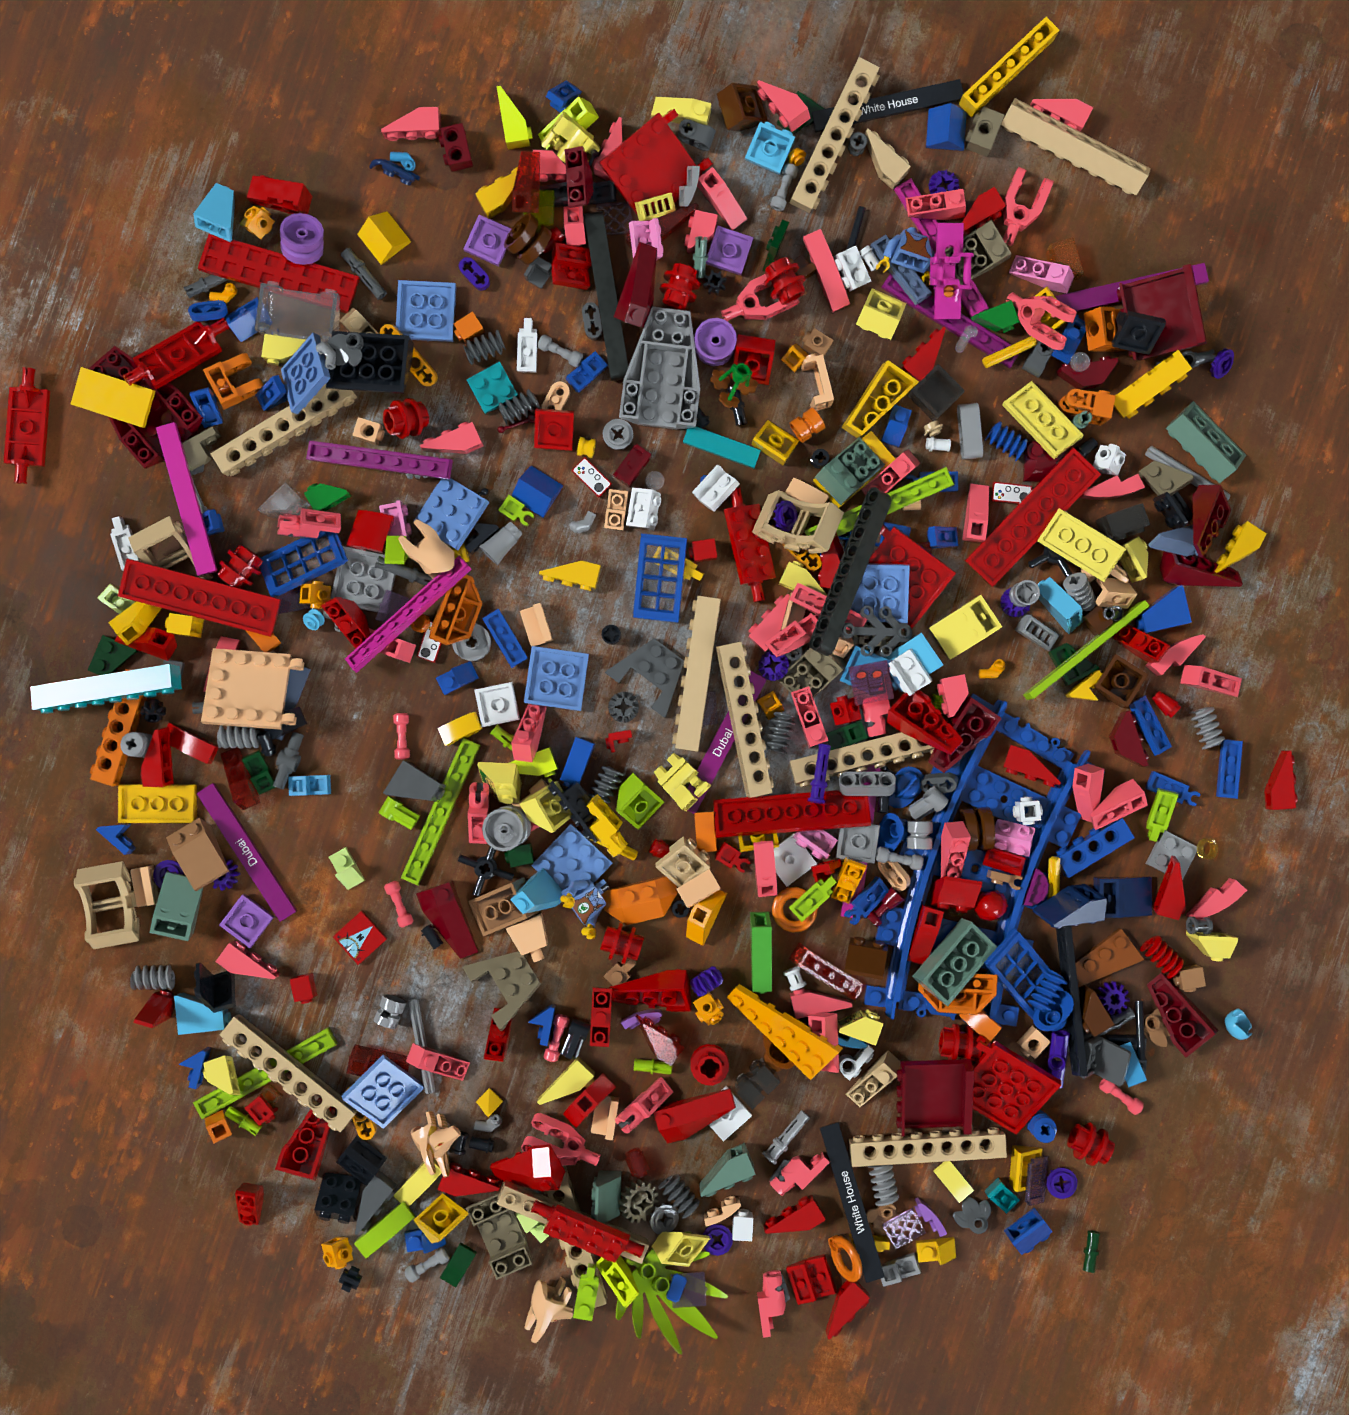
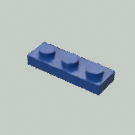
M500 609L482 618L511 668L528 659Z
M1146 695L1131 702L1129 707L1154 756L1172 747Z
M1223 740L1221 742L1216 797L1238 799L1243 741Z

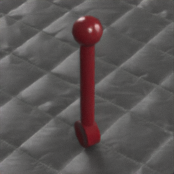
M530 415L527 419L508 426H499L497 430L499 433H504L507 429L528 422L534 423L535 416Z

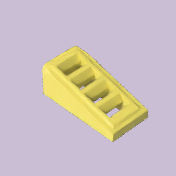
M671 192L635 202L639 221H647L676 212ZM665 198L668 199L670 209L668 210L666 209L664 201ZM658 200H660V202H661V206H662V210H663V211H661V212H660V210H659V206H658V202H657ZM651 202L654 203V207H655V211H656L655 214H653L652 207H651ZM645 204H647V208H648V212H649V215H648V216H646V212H645V208H644V205H645Z

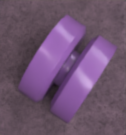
M302 213L292 214L283 220L280 227V243L283 255L295 264L306 265L318 261L323 255L324 229L322 224L315 217Z
M711 318L700 324L695 333L694 344L696 355L702 362L711 366H719L728 362L734 355L737 338L736 332L730 323L724 319Z

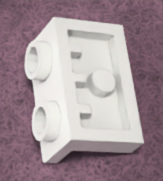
M856 246L834 256L837 269L841 271L843 276L841 278L843 285L846 289L848 288L849 292L871 282Z
M716 465L692 493L703 505L715 512L738 487L739 482L727 474L721 466Z
M632 488L626 526L646 528L654 531L658 523L657 514L661 504V494L652 489Z
M912 648L888 663L891 674L898 678L901 689L904 693H908L909 696L933 681Z

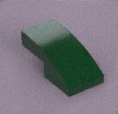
M861 720L826 733L827 743L831 746L830 750L852 745L868 738Z
M260 750L242 758V762L251 776L250 780L259 795L275 788L273 786L275 779Z
M460 1242L442 1272L440 1279L456 1288L477 1252Z

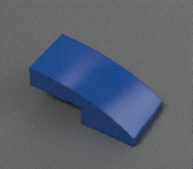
M595 351L583 360L579 367L566 376V381L579 393L599 376L608 365Z

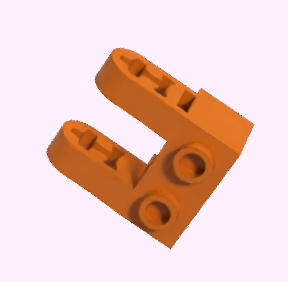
M1098 307L1084 313L1088 351H1127L1112 347V340L1116 335V317L1120 309H1115V307Z
M247 353L237 355L222 363L220 361L203 369L223 410L255 396L264 386L260 378L236 388L231 384L229 376L252 364Z
M1072 389L1059 400L1058 409L1063 414L1072 416L1088 411L1087 414L1090 412L1092 415V420L1088 424L1101 426L1112 418L1116 395H1111L1109 391L1105 390L1094 392Z

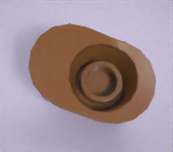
M763 1035L765 1047L764 1060L766 1064L774 1069L775 1072H779L782 1069H791L795 1064Z

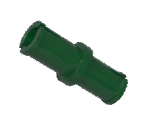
M1088 1230L1087 1243L1083 1250L1085 1253L1083 1270L1095 1273L1096 1259L1100 1252L1098 1250L1100 1233Z

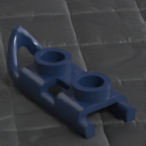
M386 159L372 160L369 166L372 169L380 164L384 169V174L394 177L396 174L401 178L400 182L411 186L415 179L420 180V176Z

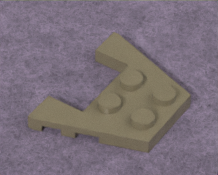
M519 951L462 967L472 983L490 973L508 1004L491 1015L500 1031L505 1029L511 1018H514L521 1006L528 1001L541 985L526 958Z

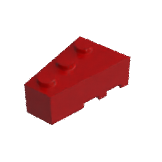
M253 175L247 199L251 204L288 214H308L312 195L304 183L273 179L264 175Z

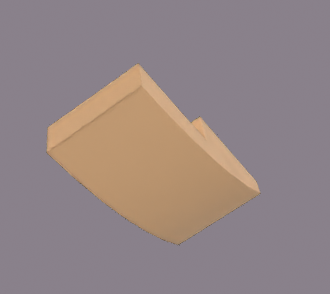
M794 477L785 492L794 499L813 504H824L829 499V495Z
M609 489L604 528L624 529L629 491Z
M726 1197L724 1201H721L722 1209L712 1208L707 1210V1213H704L705 1225L716 1224L735 1213L741 1207L740 1197Z

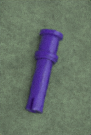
M819 744L814 780L810 782L812 788L808 802L825 804L824 793L825 788L828 786L825 780L831 746Z

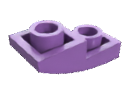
M660 1009L640 1011L623 1018L621 1024L624 1029L628 1027L633 1029L640 1024L642 1019L645 1026L648 1024L652 1026L661 1020L662 1011Z
M915 1198L917 1205L914 1208L918 1217H923L925 1222L929 1221L933 1232L937 1231L940 1237L946 1235L947 1232L936 1213L923 1200Z

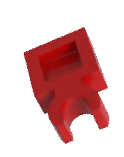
M725 841L714 856L716 860L730 869L735 864L738 871L742 873L745 870L740 867L741 863L746 862L750 864L746 857H739L741 852Z

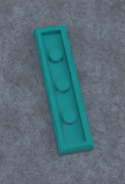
M699 427L688 428L683 443L753 469L761 452L757 448Z

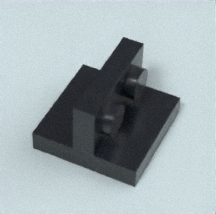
M1119 311L1116 317L1118 331L1112 340V347L1149 355L1166 325V320L1132 311L1127 313Z
M356 1135L336 1163L364 1185H367L380 1170L387 1157Z

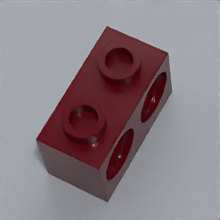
M463 123L440 128L442 135L438 137L441 148L445 147L446 154H443L445 166L449 165L451 172L473 167ZM452 136L457 137V139L453 142L448 141L449 138ZM457 154L462 155L459 160L453 159Z

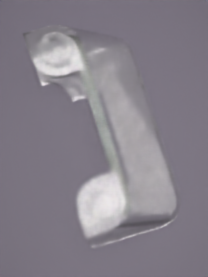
M274 281L260 284L255 330L261 335L268 334L306 340L312 333H316L320 336L321 342H327L332 336V331H339L340 295L337 291L325 289V292L316 294L283 289L279 286L278 282Z

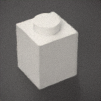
M738 1209V1211L733 1213L732 1239L736 1241H752L753 1213L747 1209Z

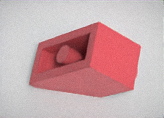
M583 206L563 207L567 245L581 246L586 244Z

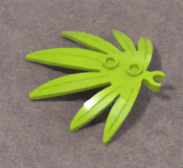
M653 1248L644 1257L642 1264L625 1257L624 1260L627 1264L636 1267L632 1271V1275L640 1293L632 1301V1319L637 1338L641 1339L644 1292L656 1324L678 1354H682L679 1341L656 1295L686 1323L714 1339L718 1338L707 1320L683 1294L680 1301L675 1303L667 1299L666 1293L670 1287L669 1280L671 1281L673 1275L678 1273L686 1277L687 1282L684 1288L719 1298H728L727 1294L694 1276L666 1269L665 1266L668 1264L661 1263ZM701 1251L694 1261L707 1257L710 1253ZM619 1299L616 1306L617 1320L622 1318L627 1309L624 1308Z

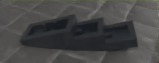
M611 180L597 183L593 181V194L588 205L617 201L616 186ZM567 182L536 187L538 207L568 206Z

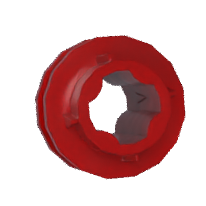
M788 257L778 259L765 269L767 279L764 281V285L767 288L774 287L770 296L772 299H779L782 305L797 300L805 293L803 283L806 278L804 275L796 276L795 273L798 271L799 265L798 263L791 264Z
M675 263L672 271H665L663 277L668 283L661 284L659 288L664 294L662 302L680 310H685L688 302H695L696 295L691 291L698 290L701 285L696 279L697 270L685 264Z
M405 398L403 402L401 400H394L390 407L383 412V423L390 435H396L400 439H405L409 435L419 436L422 429L429 424V414L422 401L416 402L413 398Z
M239 545L235 551L229 549L227 553L232 558L228 563L223 560L219 562L222 568L218 576L232 587L243 589L246 584L252 586L253 582L249 577L252 573L257 575L262 573L258 569L263 562L262 559L243 545Z
M620 922L618 929L607 926L600 950L610 953L608 960H612L614 954L622 956L621 964L625 965L627 958L634 961L638 960L644 937L635 934L636 927L632 926L631 932L622 930L623 923Z
M955 1023L952 1024L951 1028L943 1027L939 1036V1054L943 1057H948V1060H956L957 1057H961V1059L977 1061L982 1052L975 1047L978 1043L976 1039L980 1035L973 1031V1028L969 1025L965 1027L964 1032L960 1031L959 1025Z
M715 1044L699 1046L691 1056L690 1067L692 1075L699 1083L713 1086L721 1083L729 1071V1060L726 1052ZM713 1059L717 1063L714 1069L707 1070L706 1067L702 1066L705 1060Z
M1090 1122L1085 1126L1076 1124L1068 1137L1067 1146L1073 1149V1155L1076 1159L1081 1160L1085 1157L1086 1163L1094 1166L1098 1162L1104 1165L1110 1160L1114 1152L1115 1143L1108 1139L1109 1134L1107 1130L1102 1128L1097 1131L1096 1125Z

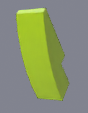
M403 1201L359 1236L354 1245L365 1258L369 1257L415 1218V1214Z

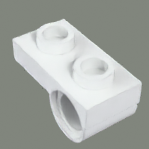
M868 1044L866 1048L860 1049L854 1057L848 1054L840 1056L839 1069L849 1081L852 1077L856 1078L861 1072L860 1067L872 1059L874 1055L873 1048ZM845 1061L852 1062V1066L849 1069L842 1068Z

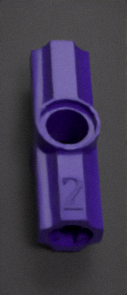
M1062 1029L1052 1031L1047 1071L1061 1080L1060 1088H1063L1070 1036V1033ZM1055 1057H1058V1058H1060L1062 1061H1057V1060H1055L1054 1058H1055Z

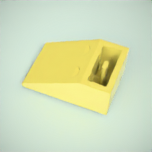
M979 595L929 629L951 660L999 630L1002 626L982 595Z

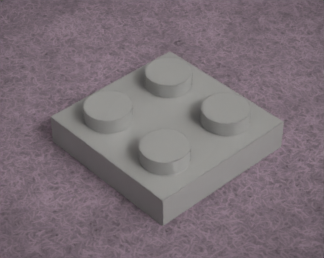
M871 824V826L840 828L836 858L845 859L847 857L856 861L874 864L880 825Z
M1165 830L1164 833H1160L1145 864L1165 873L1171 856H1176L1180 863L1183 880L1199 847Z

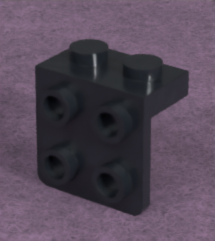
M1165 492L1153 498L1156 510L1164 515L1166 518L1165 523L1169 528L1173 530L1182 528L1188 524V521L1193 519L1192 511L1179 492L1172 496Z
M201 962L196 963V970L194 971L196 980L194 993L196 998L200 999L213 1013L236 1007L235 974L225 971L213 975Z
M330 1172L324 1173L314 1209L316 1216H319V1219L324 1221H330V1218L337 1219L339 1223L343 1224L355 1222V1207L361 1181L354 1176Z

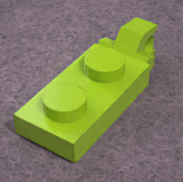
M1158 788L1146 825V829H1149L1147 836L1149 840L1157 842L1160 832L1164 833L1167 830L1179 795L1177 792Z
M830 876L825 882L820 879L790 905L789 909L803 922L830 897V894L833 893L830 888L837 883V880L833 876Z
M588 1263L587 1274H581L573 1318L588 1321L593 1319L599 1285V1276H594L596 1264Z

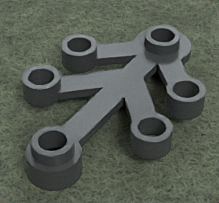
M864 606L860 610V615L866 618L875 628L854 627L851 623H845L840 637L849 639L854 635L875 636L860 649L861 654L867 657L873 654L874 648L886 636H893L886 645L879 648L880 656H890L892 649L899 642L903 643L911 639L912 629L906 623H899L891 615L892 611L887 606L880 608L878 614L880 618L886 619L892 628H886L873 614L871 606ZM864 609H868L869 615L864 613ZM883 609L887 611V616L883 615ZM846 627L851 629L850 634L846 632ZM902 629L906 632L905 636L901 634ZM865 647L869 648V654L865 653ZM883 648L888 650L887 654H884Z

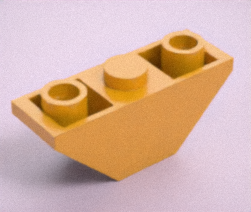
M845 857L831 898L850 903L867 865Z
M718 890L694 905L687 920V938L704 946L727 893Z

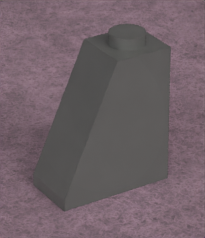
M403 760L383 793L389 796L437 802V800L443 797L446 785L411 762Z

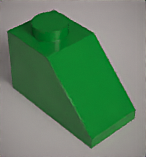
M1012 300L971 317L973 322L994 332L1002 330L1005 333L1014 329V324L1019 323Z
M321 483L312 484L307 488L308 491L304 492L313 510L325 512L352 497L351 493L345 489Z

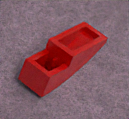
M168 723L167 727H169L170 745L206 764H212L219 749L218 745L177 725Z

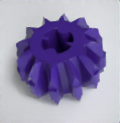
M232 859L226 862L229 869L226 876L223 877L222 875L213 881L214 889L218 887L221 891L225 890L226 887L230 889L233 887L232 883L238 882L234 876L240 875V872H235L234 870L238 868L237 864L231 866L233 863Z
M715 966L709 967L691 979L690 985L697 996H704L722 984L724 980L721 976L722 974Z
M1112 981L1110 985L1105 982L1104 989L1098 988L1101 994H1097L1109 1014L1113 1015L1115 1011L1120 1014L1121 1007L1127 1008L1124 1002L1130 1001V998L1125 997L1129 992L1126 989L1123 990L1124 985H1117L1115 981ZM1111 995L1115 997L1114 1001L1110 998Z

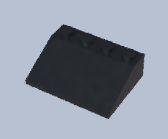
M332 331L331 337L336 334L358 333L363 338L364 344L361 349L362 359L357 366L353 367L348 362L340 366L335 365V368L332 370L328 369L330 379L326 383L327 389L404 394L413 357L414 343L410 336ZM353 341L351 345H356L357 341Z

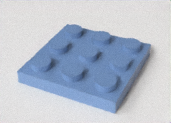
M398 280L396 327L403 335L410 336L411 340L454 342L453 323H455L456 283Z
M312 333L281 368L290 410L295 414H299L330 379L329 370L325 367V355L319 354L316 351V345L321 342L320 336L316 333Z
M452 478L450 480L441 479L415 520H420L429 525L437 532L443 542L459 550L490 502Z
M868 563L851 610L860 614L862 607L871 606L873 614L880 622H887L886 619L880 618L878 614L880 608L887 606L892 611L891 615L899 623H908L910 564ZM864 609L866 615H869L868 609ZM883 609V615L887 616V611Z
M532 646L524 703L581 711L589 654Z
M571 823L531 866L536 871L544 868L559 887L564 890L569 887L572 881L589 878L594 883L613 862L590 840L588 841Z
M382 1055L342 1095V1099L384 1129L424 1089V1085L388 1057Z

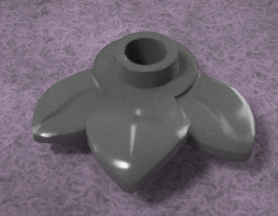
M358 333L336 334L327 341L335 349V365L340 366L349 362L355 367L360 363L362 359L361 349L364 344L361 335ZM353 341H357L356 345H351Z
M967 1196L962 1201V1211L954 1212L953 1218L960 1227L970 1228L972 1232L982 1234L988 1228L987 1219L991 1214V1207L987 1200H983L978 1204L976 1200ZM976 1220H980L982 1222V1226L980 1228H977L975 1226Z

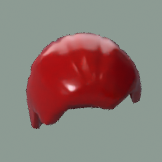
M994 890L980 894L974 908L979 918L992 921L999 919L1006 913L1008 904L1004 894Z

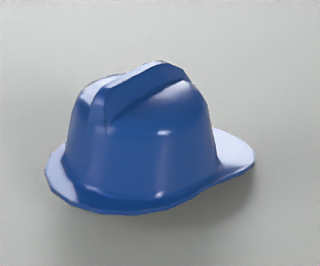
M904 767L894 775L896 778L895 791L890 796V806L893 808L906 807L922 791L921 781L924 776L915 767Z
M894 813L886 814L879 824L877 849L881 846L888 848L890 852H894L899 843L908 836V821L899 818Z
M1057 991L1060 997L1052 998L1056 1002L1055 1005L1049 1004L1052 1011L1045 1010V1012H1042L1038 1009L1035 1011L1033 1022L1038 1029L1042 1031H1059L1065 1026L1067 1017L1071 1014L1074 1007L1073 998L1066 991Z

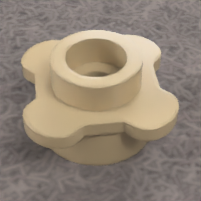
M937 420L925 425L924 436L938 435L941 433L940 430L943 424H939Z

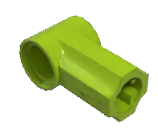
M391 796L387 797L378 812L385 818L392 821L395 820L410 830L413 829L420 817L419 814L403 806L402 802Z

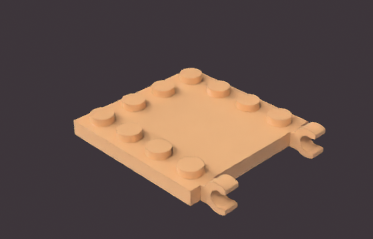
M213 648L202 711V724L281 730L282 724L296 725L297 717L293 713L284 714L290 669L304 671L305 663L303 659H292L291 654Z

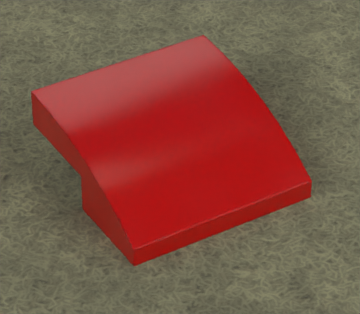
M555 242L552 251L553 284L588 290L590 287L588 269L591 267L589 248Z
M358 510L347 546L383 554L386 538L389 536L394 522V516L374 511Z
M825 1254L811 1257L786 1267L798 1305L814 1302L819 1297L836 1294L837 1290Z

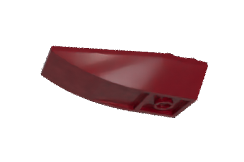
M114 346L88 369L125 381L123 375L137 368V365L131 356ZM142 378L134 384L155 391L145 428L111 417L109 419L119 440L142 467L146 469L165 461L156 427L175 422L181 442L183 443L196 436L203 417L186 397L170 383L156 390L147 378Z

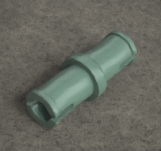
M703 236L695 238V253L693 254V260H695L694 269L697 270V275L699 274L698 278H704L706 275V261L708 260V255L706 254L708 238L704 237L702 240Z
M1083 411L1075 415L1071 422L1079 430L1085 428L1092 420L1090 412L1087 414L1088 411Z

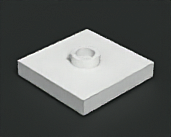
M513 682L474 690L482 727L520 720Z
M794 833L779 843V847L774 848L776 873L786 887L810 870L811 866L817 864L806 848L804 849L796 844L797 840L793 838Z
M733 1093L736 1108L709 1124L723 1142L752 1116Z

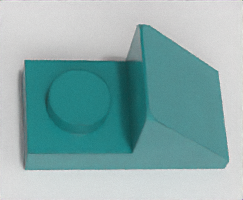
M999 1178L985 1190L988 1198L1006 1214L1020 1201Z

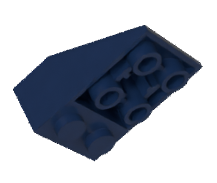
M1094 877V890L1107 899L1105 918L1152 915V877Z
M1086 884L1072 885L1035 907L1033 912L1053 928H1062L1069 925L1078 926L1083 923L1094 924L1097 921L1105 920L1107 899Z

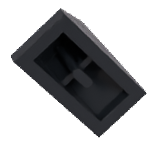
M300 707L284 711V714H295V717H297L296 725L282 724L281 730L267 729L272 740L307 725Z

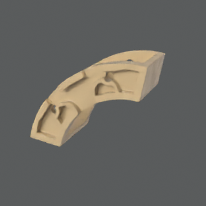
M778 490L768 494L752 533L772 544L774 542L784 544L785 549L800 552L801 549H805L809 553H823L829 550L844 512L833 503H807L794 499L785 492ZM781 501L792 502L797 512H799L791 534L768 524L776 504L781 503ZM810 516L821 517L814 535L802 536Z
M170 516L128 537L133 552L144 563L168 569L190 558L194 565L187 537L183 533V527L179 521L175 522ZM173 535L183 548L157 561L148 548ZM212 573L199 576L207 580L213 578Z
M123 861L77 869L74 886L79 891L85 910V940L93 949L139 941L140 925L139 918H136V911L134 907H137L134 891H131L130 883H128L131 881V877ZM109 881L116 882L120 897L93 901L88 885ZM123 907L124 929L97 933L95 912Z

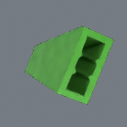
M750 912L752 991L764 994L772 992V927L769 912Z

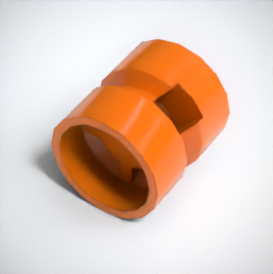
M812 407L803 413L802 418L798 416L789 422L792 431L801 443L812 438V433L817 434L825 429L822 418Z

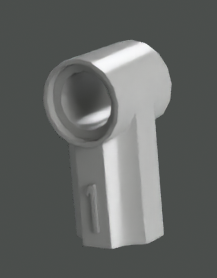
M933 786L925 792L922 798L909 806V811L915 820H921L933 811H941L947 805L948 799Z

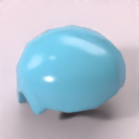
M1237 1008L1226 1016L1225 1026L1231 1036L1238 1040H1243L1252 1035V1033H1248L1252 1025L1242 1010Z

